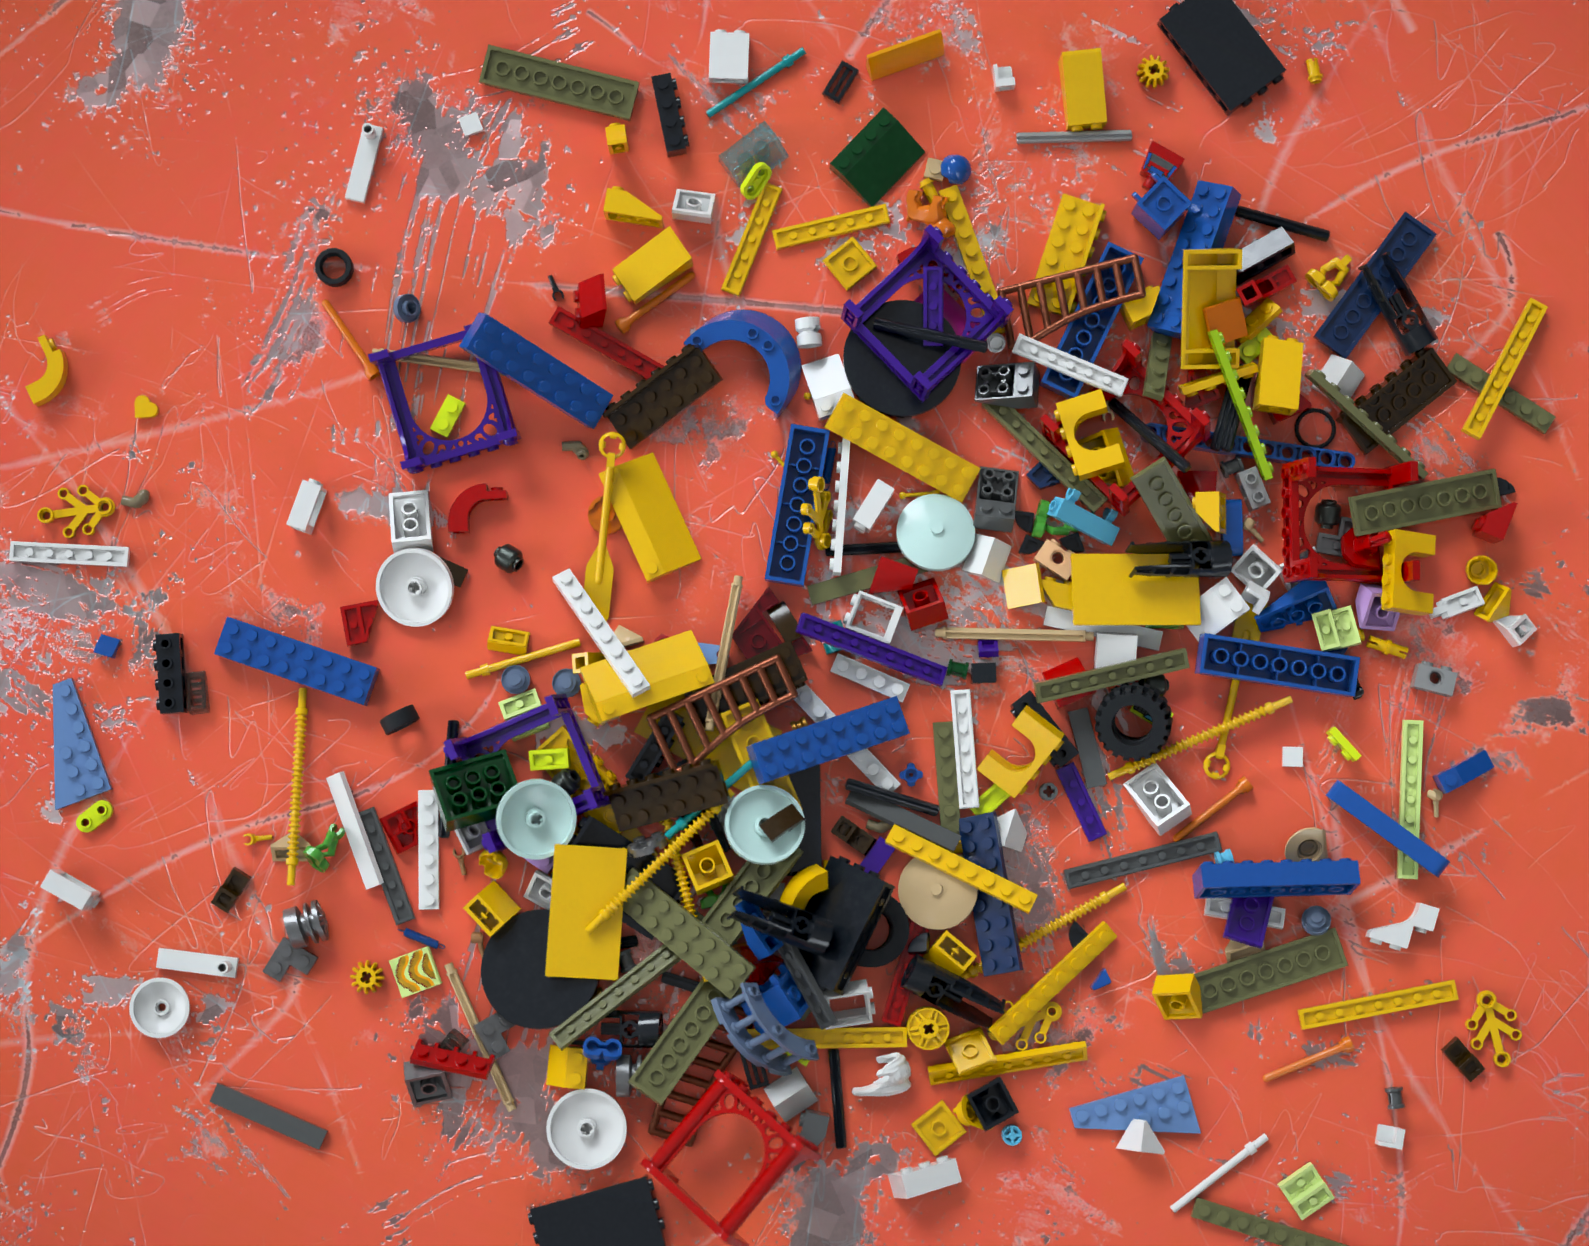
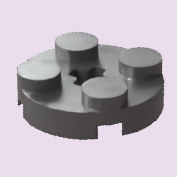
M658 831L647 838L645 836L634 838V843L629 844L627 850L630 857L633 855L634 858L654 853V849L658 846L661 850L668 843L663 832Z

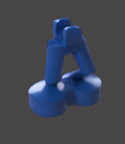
M589 1037L583 1044V1055L586 1058H590L591 1063L596 1065L595 1070L603 1071L604 1065H609L611 1061L618 1060L622 1054V1045L617 1039H608L606 1042H601L597 1037Z

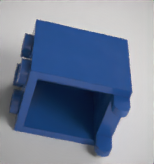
M1153 172L1150 176L1157 183L1142 198L1136 192L1132 194L1137 203L1131 214L1160 240L1187 212L1192 202L1164 175L1160 178Z
M781 963L778 966L781 974L777 976L772 975L768 981L760 984L758 987L770 1012L785 1027L799 1020L809 1006L785 963ZM744 1001L741 1006L744 1013L750 1016L752 1012L747 1002ZM757 1021L754 1022L755 1029L760 1034L765 1033Z

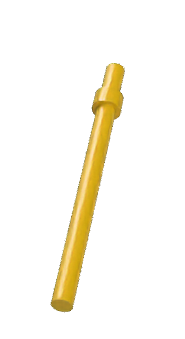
M578 638L490 665L486 663L480 665V668L466 671V678L491 675V672L508 668L512 665H518L579 647L581 643Z

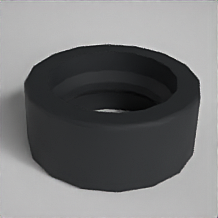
M328 248L317 257L315 272L318 278L326 285L340 287L352 278L354 272L353 262L343 250ZM332 256L340 257L346 264L344 274L337 279L328 278L323 272L324 262Z
M412 704L387 715L380 720V724L385 734L390 735L413 724L420 717Z

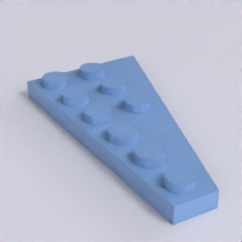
M70 678L54 684L55 810H59L113 788L74 679Z
M1184 1075L1069 1108L1074 1128L1127 1130L1131 1121L1138 1119L1146 1120L1153 1132L1201 1134Z

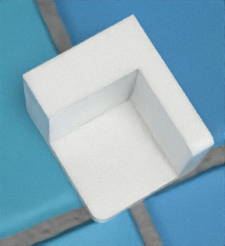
M993 64L992 74L995 92L1014 90L1015 77L1012 75V67H997V64Z
M1249 581L1241 593V597L1253 604L1252 612L1259 615L1269 600L1270 591Z
M1378 1124L1375 1144L1402 1150L1405 1129Z

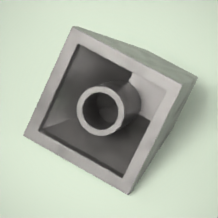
M410 1061L403 1062L404 1080L413 1106L453 1098L445 1071L411 1064Z

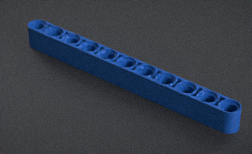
M1146 424L1165 442L1167 441L1165 433L1168 431L1167 425ZM1172 426V429L1175 432H1183L1186 430V428ZM1210 432L1211 439L1213 438L1214 432ZM1141 436V438H1142V440H1143L1144 442L1149 443L1146 439H1144V438ZM1243 436L1235 437L1231 452L1222 451L1221 449L1219 452L1213 451L1203 441L1192 449L1230 456L1239 455V457L1254 459L1252 452H1246L1243 449V444L1248 443L1247 438ZM1175 437L1172 442L1175 443L1177 439L1180 440L1181 438ZM1259 439L1260 443L1271 448V455H1265L1266 460L1270 462L1286 464L1302 459V452H1307L1310 457H1316V466L1344 467L1341 464V458L1348 459L1349 468H1353L1355 465V457L1349 452ZM1283 449H1288L1291 452L1290 458H1285L1282 455ZM1322 455H1327L1329 457V464H1324L1322 462Z

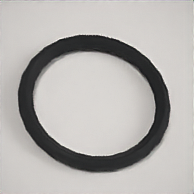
M1308 409L1302 412L1296 420L1295 434L1298 441L1304 446L1324 448L1335 437V421L1328 412L1322 409ZM1312 412L1325 415L1332 426L1331 436L1325 443L1320 445L1306 443L1299 434L1301 419Z

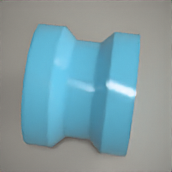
M1226 849L1222 853L1214 852L1216 864H1222L1224 861L1234 862L1230 849Z
M1009 1124L1002 1129L1001 1136L1006 1144L1014 1146L1020 1143L1022 1132L1016 1125Z

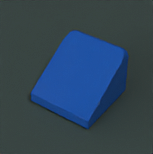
M101 634L93 652L115 659L121 640Z
M1105 968L1100 971L1091 984L1090 988L1092 990H1097L1110 984L1111 980Z

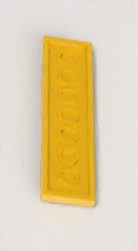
M844 392L824 426L961 503L981 469Z

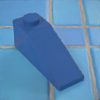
M1483 750L1432 777L1438 789L1443 794H1447L1494 768V765L1486 750Z
M744 900L735 905L737 911L767 920L758 906ZM741 923L746 942L758 961L772 955L784 945L782 941L767 934H762L760 931Z

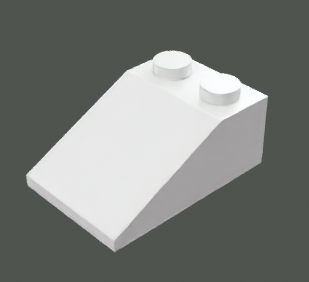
M839 354L801 365L819 421L830 417L843 392L854 398Z
M428 490L388 493L393 552L396 553L406 548H422L434 552Z
M1225 577L1200 596L1201 625L1186 626L1199 642L1200 634L1216 635L1248 612L1250 607L1229 579Z
M1157 763L1151 764V766H1148L1123 783V786L1159 836L1192 815L1189 802Z

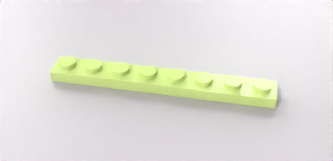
M1402 720L1398 824L1419 838L1424 721ZM1397 849L1396 878L1418 879V863Z

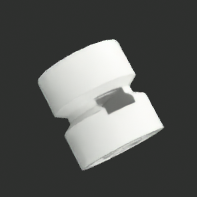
M813 316L795 319V329L799 333L796 336L797 348L806 349L822 346L821 333L818 332L821 329L820 317Z

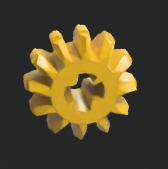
M1153 55L1149 56V60L1144 57L1142 63H1139L1137 66L1139 71H1137L1136 75L1141 77L1140 83L1146 81V88L1152 84L1153 89H1156L1157 83L1163 86L1164 80L1169 78L1166 73L1170 71V68L1164 67L1167 64L1166 60L1160 62L1161 56H1158L1156 60H1154ZM1152 69L1156 70L1154 75L1150 73Z
M366 960L365 966L362 962L358 963L360 969L352 968L357 974L350 975L351 979H356L351 985L356 986L359 984L357 992H361L364 988V994H369L370 988L375 993L377 991L375 985L382 987V983L378 980L385 979V976L378 975L383 969H375L378 965L377 962H374L370 967V960ZM365 972H367V974H371L372 976L369 978V983L368 980H363V977H365Z

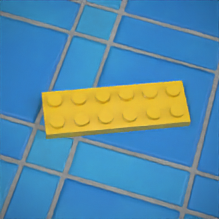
M749 702L738 706L743 717L753 711ZM731 710L721 713L726 729L736 722ZM764 714L744 725L730 736L742 766L750 760L746 749L747 746L773 737ZM752 768L745 774L750 787L759 785ZM789 775L761 784L776 786L785 790L796 799L801 807Z

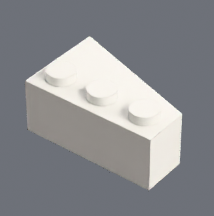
M948 1155L936 1158L937 1161L922 1162L917 1167H906L898 1172L888 1174L893 1197L909 1199L962 1182L956 1158H948Z

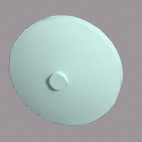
M927 494L914 499L903 509L896 527V538L902 554L913 565L927 571H945L959 565L969 555L975 540V526H973L971 514L962 503L947 495Z
M544 779L525 780L513 786L501 799L496 813V827L502 842L513 853L526 859L538 860L553 856L555 844L567 845L576 828L577 815L571 797L559 785Z
M757 785L740 792L730 803L725 816L724 828L730 846L740 857L751 863L771 865L784 861L799 847L804 836L805 820L790 832H785L773 843L760 828V825L790 804H793L804 818L799 803L785 790L771 785Z

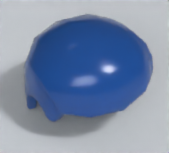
M948 155L943 159L941 174L949 180V183L961 185L971 175V164L964 156Z

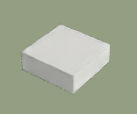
M477 112L458 118L465 138L484 131Z
M1282 747V767H1303V747Z

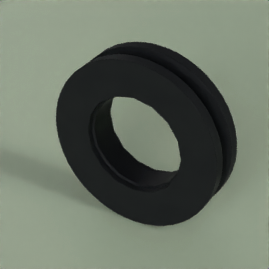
M891 896L882 913L889 924V935L886 942L879 948L873 950L865 949L858 966H884L895 960L907 944L909 937L908 918L900 903Z

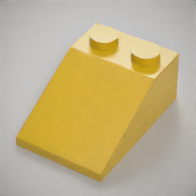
M613 186L612 189L607 188L603 210L605 219L664 228L663 217L632 194L624 191V188Z

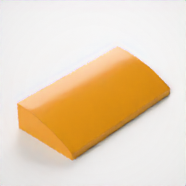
M941 29L868 54L866 56V68L871 81L943 56L944 43Z

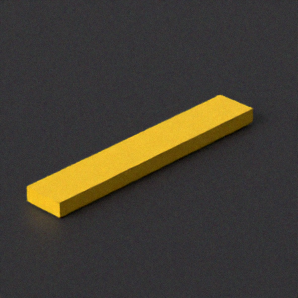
M767 183L759 194L722 285V291L740 297L781 195L782 188Z
M886 204L772 230L776 250H781L890 224Z

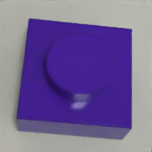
M978 639L979 657H999L998 640Z

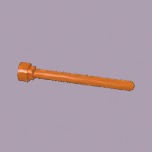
M689 272L627 318L620 317L617 319L615 324L622 334L628 332L633 322L693 280L695 273Z
M323 300L322 306L364 365L365 375L368 380L371 381L380 375L378 366L370 362L328 300Z
M1244 776L1240 778L1232 791L1175 834L1173 840L1175 842L1181 841L1239 794L1250 792L1254 789L1251 783Z
M1349 1036L1344 1037L1338 1042V1045L1263 1075V1081L1269 1082L1340 1052L1351 1053L1355 1051L1353 1043Z

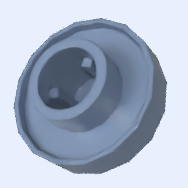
M402 294L395 299L393 310L399 321L410 323L418 319L421 307L420 302L414 295Z
M520 665L509 666L504 670L501 677L502 686L511 694H520L526 691L531 680L529 672Z
M567 668L559 670L552 680L554 691L557 694H566L567 698L575 696L579 692L582 683L580 676L573 674V670Z
M1309 907L1302 914V927L1310 935H1323L1330 928L1331 916L1323 907Z

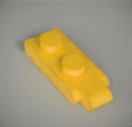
M1267 298L1245 318L1248 335L1236 340L1240 343H1244L1247 339L1252 340L1283 312L1281 307Z

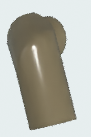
M562 442V451H573L580 460H585L588 457V449L582 442Z
M142 489L134 497L123 495L121 505L141 508L149 501L150 493L148 490Z
M868 819L866 829L878 833H885L893 827L883 821L876 822Z

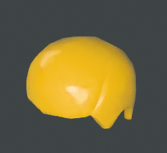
M1479 555L1474 556L1467 562L1465 572L1467 578L1472 583L1489 585L1496 579L1498 568L1491 558Z
M484 850L479 855V865H484V874L492 879L503 877L508 866V860L501 851L489 853L488 850Z

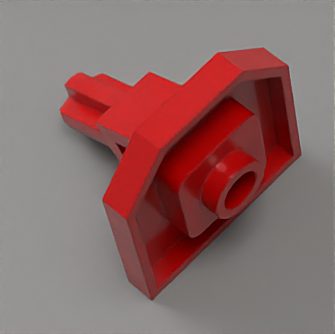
M1351 528L1341 537L1342 556L1351 566L1379 570L1381 568L1379 546L1390 543L1392 536L1387 531L1381 534L1376 532L1355 536L1354 529Z

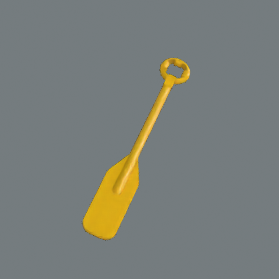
M608 432L599 441V450L607 458L599 543L587 563L584 590L606 621L609 617L614 571L606 546L615 459L621 457L626 449L624 437L617 432ZM610 436V439L618 437L621 439L622 442L619 443L620 453L615 455L612 452H608V454L604 452L603 448L606 447L604 439Z
M1244 600L1250 607V610L1235 620L1232 637L1259 641L1261 632L1254 618L1257 614L1252 612L1253 604ZM1268 602L1266 603V605L1264 606V608L1262 609V611H1263L1265 608H1267ZM1232 679L1223 721L1226 723L1228 719L1231 720L1240 683L1239 680ZM1226 731L1224 735L1220 733L1215 752L1209 754L1203 763L1205 773L1212 779H1222L1230 770V761L1224 754L1228 736ZM1215 756L1217 759L1225 760L1226 764L1223 765L1224 773L1222 775L1209 772L1208 767H1210L1211 763L1209 759Z

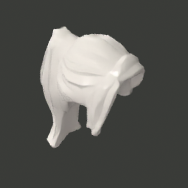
M898 1052L876 1057L878 1064L887 1063L876 1073L879 1079L868 1086L853 1087L852 1094L855 1096H891L907 1091L911 1087V1082L909 1081L911 1067L904 1055Z

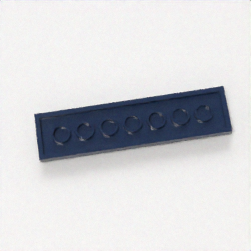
M1406 211L1367 262L1369 269L1387 299L1395 293L1397 287L1383 262L1381 254L1390 252L1389 257L1405 279L1437 235ZM1363 271L1359 273L1313 336L1334 353L1345 359L1381 312L1367 284Z
M996 812L959 819V833L964 859L1008 880ZM978 889V898L973 909L984 977L1023 970L1013 907Z

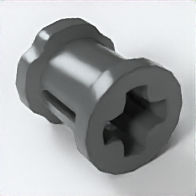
M1239 455L1230 461L1219 462L1225 479L1233 473L1244 471V465Z
M1045 783L1039 788V796L1043 800H1053L1058 795V789L1053 783ZM1047 786H1049V789L1053 790V793L1050 794V797H1048L1047 794L1043 793V790H1046Z
M631 948L620 952L619 964L621 966V973L627 972L636 966L630 953L632 951Z
M1403 1087L1385 1088L1388 1096V1109L1405 1107L1401 1093Z

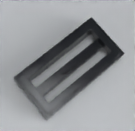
M842 60L822 95L829 97L830 100H834L839 104L859 70ZM843 67H846L847 69L840 78L833 92L830 93L829 90L832 87L833 83L837 79ZM850 70L853 71L844 88L840 92L839 96L836 97V93L843 84Z
M740 1053L750 1090L769 1085L765 1068L760 1067L764 1082L761 1083L757 1068L751 1063L757 1083L753 1085L746 1058Z

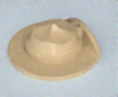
M1310 827L1294 833L1286 843L1285 858L1291 859L1293 862H1300L1303 859L1320 861L1321 859L1328 858L1326 830Z

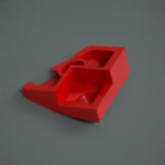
M1177 471V476L1180 478L1184 491L1191 503L1193 497H1195V492H1216L1217 471H1188L1187 473Z
M881 556L869 593L910 590L913 587L919 569Z
M417 801L380 818L396 854H400L418 845Z

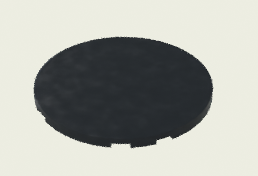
M909 300L885 302L862 323L913 376L919 370L922 373L926 372L952 347L945 344L944 346H923V339L874 329L873 323L875 318L923 327V304ZM944 318V332L956 335L952 326ZM852 329L847 336L844 346L843 366L851 389L864 404L889 416H917L937 407L948 397L954 388L961 369L960 363L930 392L929 397L922 402Z
M545 909L531 910L512 917L490 938L481 963L482 985L491 1005L508 1021L528 1029L558 1027L592 1000L599 983V979L545 976L550 910Z

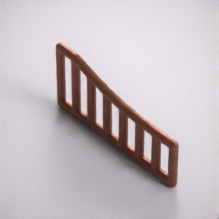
M1137 254L998 289V296L1000 295L1002 298H1006V294L1017 292L1025 336L1037 341L1085 315L1146 296ZM1132 263L1137 291L1126 294L1120 265ZM1112 268L1118 296L1107 300L1101 270ZM1093 273L1099 302L1088 306L1082 275ZM1074 277L1080 310L1069 314L1063 280ZM1055 282L1062 318L1051 324L1044 285ZM1036 287L1044 329L1033 335L1025 290ZM1009 318L1008 323L1004 326L1008 349L1013 350L1016 341L1014 340L1011 319Z
M776 654L647 715V721L669 768H674L677 771L681 769V766H677L657 724V719L667 715L688 759V762L685 764L692 763L695 766L699 765V761L704 760L725 739L741 727L774 708L797 698L798 692L781 656ZM776 664L789 692L779 698L765 671V668ZM754 673H758L771 701L761 707L746 678ZM737 681L740 682L753 710L744 717L728 687ZM720 689L736 720L727 729L710 695ZM701 698L704 699L720 733L711 743L692 704ZM684 706L704 746V749L696 757L674 711Z
M734 1007L736 1014L748 1017L744 1013L743 1008ZM753 1023L746 1026L745 1029H752ZM723 1024L717 1027V1029L727 1032ZM709 1039L705 1046L727 1053L720 1063H716L697 1056L692 1063L715 1070V1072L718 1069L724 1072L738 1050L734 1045L729 1046ZM685 1073L680 1081L705 1088V1092L716 1080L714 1076H712L710 1081ZM672 1091L668 1098L692 1106L699 1101L697 1098ZM666 1100L662 1106L656 1103L648 1128L649 1134L663 1139H667L671 1132L657 1128L660 1117L679 1123L685 1117L684 1115L663 1109ZM698 1131L685 1146L692 1147L694 1145Z

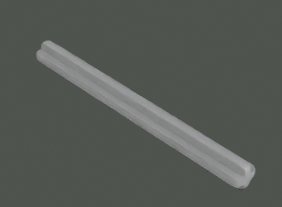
M1131 130L1024 132L1016 134V142L1018 144L1132 140Z

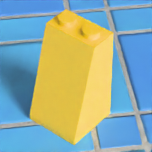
M1101 48L1062 52L1058 64L1066 130L1081 132L1086 128H1091V130L1103 129L1107 123Z
M669 226L613 268L614 275L612 278L617 286L622 285L625 290L623 294L628 302L633 301L636 305L691 268L693 261Z
M1268 335L1267 338L1264 337L1262 339L1258 362L1259 372H1257L1252 410L1290 416L1298 410L1304 343L1298 342V339L1295 338L1280 340L1278 336Z

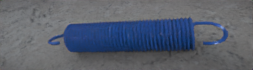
M835 446L834 448H828L823 474L825 484H829L831 481L836 453Z
M408 928L405 931L398 929L404 932L403 936L435 949L439 946V941Z

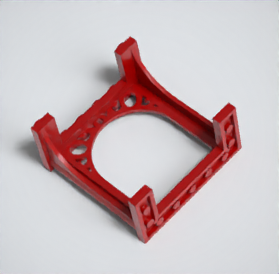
M1126 339L1121 344L1122 355L1111 370L1114 373L1129 378L1123 395H1136L1153 402L1161 410L1167 422L1168 436L1166 443L1182 457L1186 456L1201 441L1205 443L1210 439V416L1206 411H1200L1197 407L1194 410L1191 408L1186 409L1182 405L1183 401L1176 394L1172 395L1168 391L1169 387L1165 385L1164 397L1162 399L1163 404L1161 405L1158 404V400L1142 396L1146 368L1142 365L1141 348L1134 341L1131 343ZM1134 377L1140 381V386L1137 390H1132L1129 385L1130 380ZM1094 387L1090 392L1096 391V390H1099V389L1096 388V387ZM1102 390L1105 402L1117 397ZM1045 413L1040 418L1043 436L1073 465V457L1068 458L1065 448L1068 445L1061 436L1060 428H1063L1061 421L1055 423ZM1171 413H1174L1173 416L1179 418L1173 420L1169 417V415ZM1176 423H1182L1187 428L1183 432H1175L1172 426ZM1173 436L1181 438L1180 440L1177 439L1175 443L1171 440ZM1160 453L1155 460H1153L1149 465L1156 462L1164 455ZM1166 458L1171 468L1175 465ZM1099 476L1088 478L1108 498L1107 501L1123 517L1130 512L1129 507L1141 497L1132 481L1121 490L1115 483L1109 487Z
M1306 457L1282 464L1281 478L1283 479V487L1281 489V497L1283 498V508L1281 516L1283 518L1282 537L1284 538V547L1282 548V556L1284 558L1282 575L1284 583L1304 580L1382 582V564H1380L1381 568L1379 570L1351 566L1346 563L1331 562L1316 553L1305 534V511L1311 498L1327 486H1377L1387 490L1418 481V461H1408L1383 469L1316 466V457ZM1316 483L1315 488L1312 489L1310 484ZM1299 485H1303L1307 489L1308 495L1306 497L1299 494ZM1303 549L1308 550V558L1300 559V551ZM1420 560L1402 562L1401 574L1405 583L1420 580Z
M718 1069L713 1074L716 1080L651 1159L645 1157L640 1164L722 1241L732 1246H749L736 1231L789 1170L805 1160L812 1159L818 1162L822 1155L817 1152L819 1148L814 1143L809 1142L799 1134L796 1136L792 1134V1128L784 1121L780 1123L776 1119L778 1115L770 1108L768 1110L763 1108L762 1105L764 1103L758 1097L754 1096L752 1098L750 1096L751 1092L747 1088L749 1086L747 1083L727 1070L722 1072ZM731 1094L734 1097V1105L728 1109L725 1105V1099ZM719 1102L721 1108L720 1110H715L714 1108L719 1106L717 1104ZM739 1102L743 1107L745 1106L743 1110L738 1109ZM722 1114H737L749 1119L760 1131L765 1148L764 1161L755 1180L722 1220L718 1222L677 1184L679 1179L667 1167L705 1122ZM755 1116H758L757 1121H754ZM770 1128L769 1131L777 1133H773L768 1136L766 1134V1130ZM775 1138L782 1139L781 1147L776 1149L770 1147L771 1140ZM770 1154H778L777 1156L774 1155L773 1160L771 1161Z

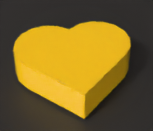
M140 395L136 397V419L154 418L158 415V406L151 402L147 396Z

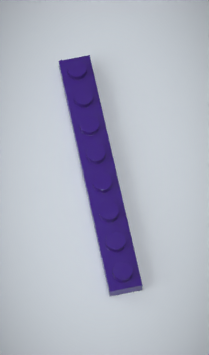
M804 612L800 615L796 633L938 687L943 685L948 667Z

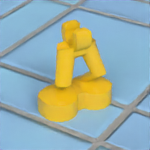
M1345 255L1341 260L1335 257L1321 266L1320 271L1313 268L1305 274V278L1309 284L1319 290L1325 299L1332 302L1339 295L1336 286L1341 285L1349 272V268L1346 265L1352 258L1349 255ZM1337 268L1339 272L1335 280L1327 281L1325 277L1326 272Z

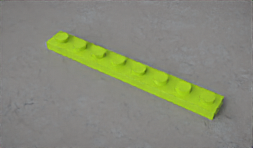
M1217 329L1207 332L1262 480L1273 478L1272 473L1274 469L1271 462L1266 460L1265 454H1267L1265 445L1260 443L1258 439L1260 432L1257 425L1252 423L1251 417H1253L1251 408L1250 406L1246 407L1244 402L1246 395L1243 388L1238 386V373L1236 369L1232 370L1230 364L1232 361L1231 355L1228 350L1225 351L1223 343H1225L1224 336Z

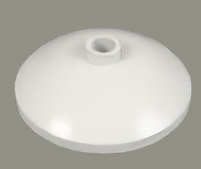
M168 978L149 979L134 991L129 1005L130 1017L135 1027L149 1037L165 1038L177 1033L187 1022L190 1013L189 997L184 988L174 980ZM161 1003L165 1004L166 1009L164 1011L160 1009Z

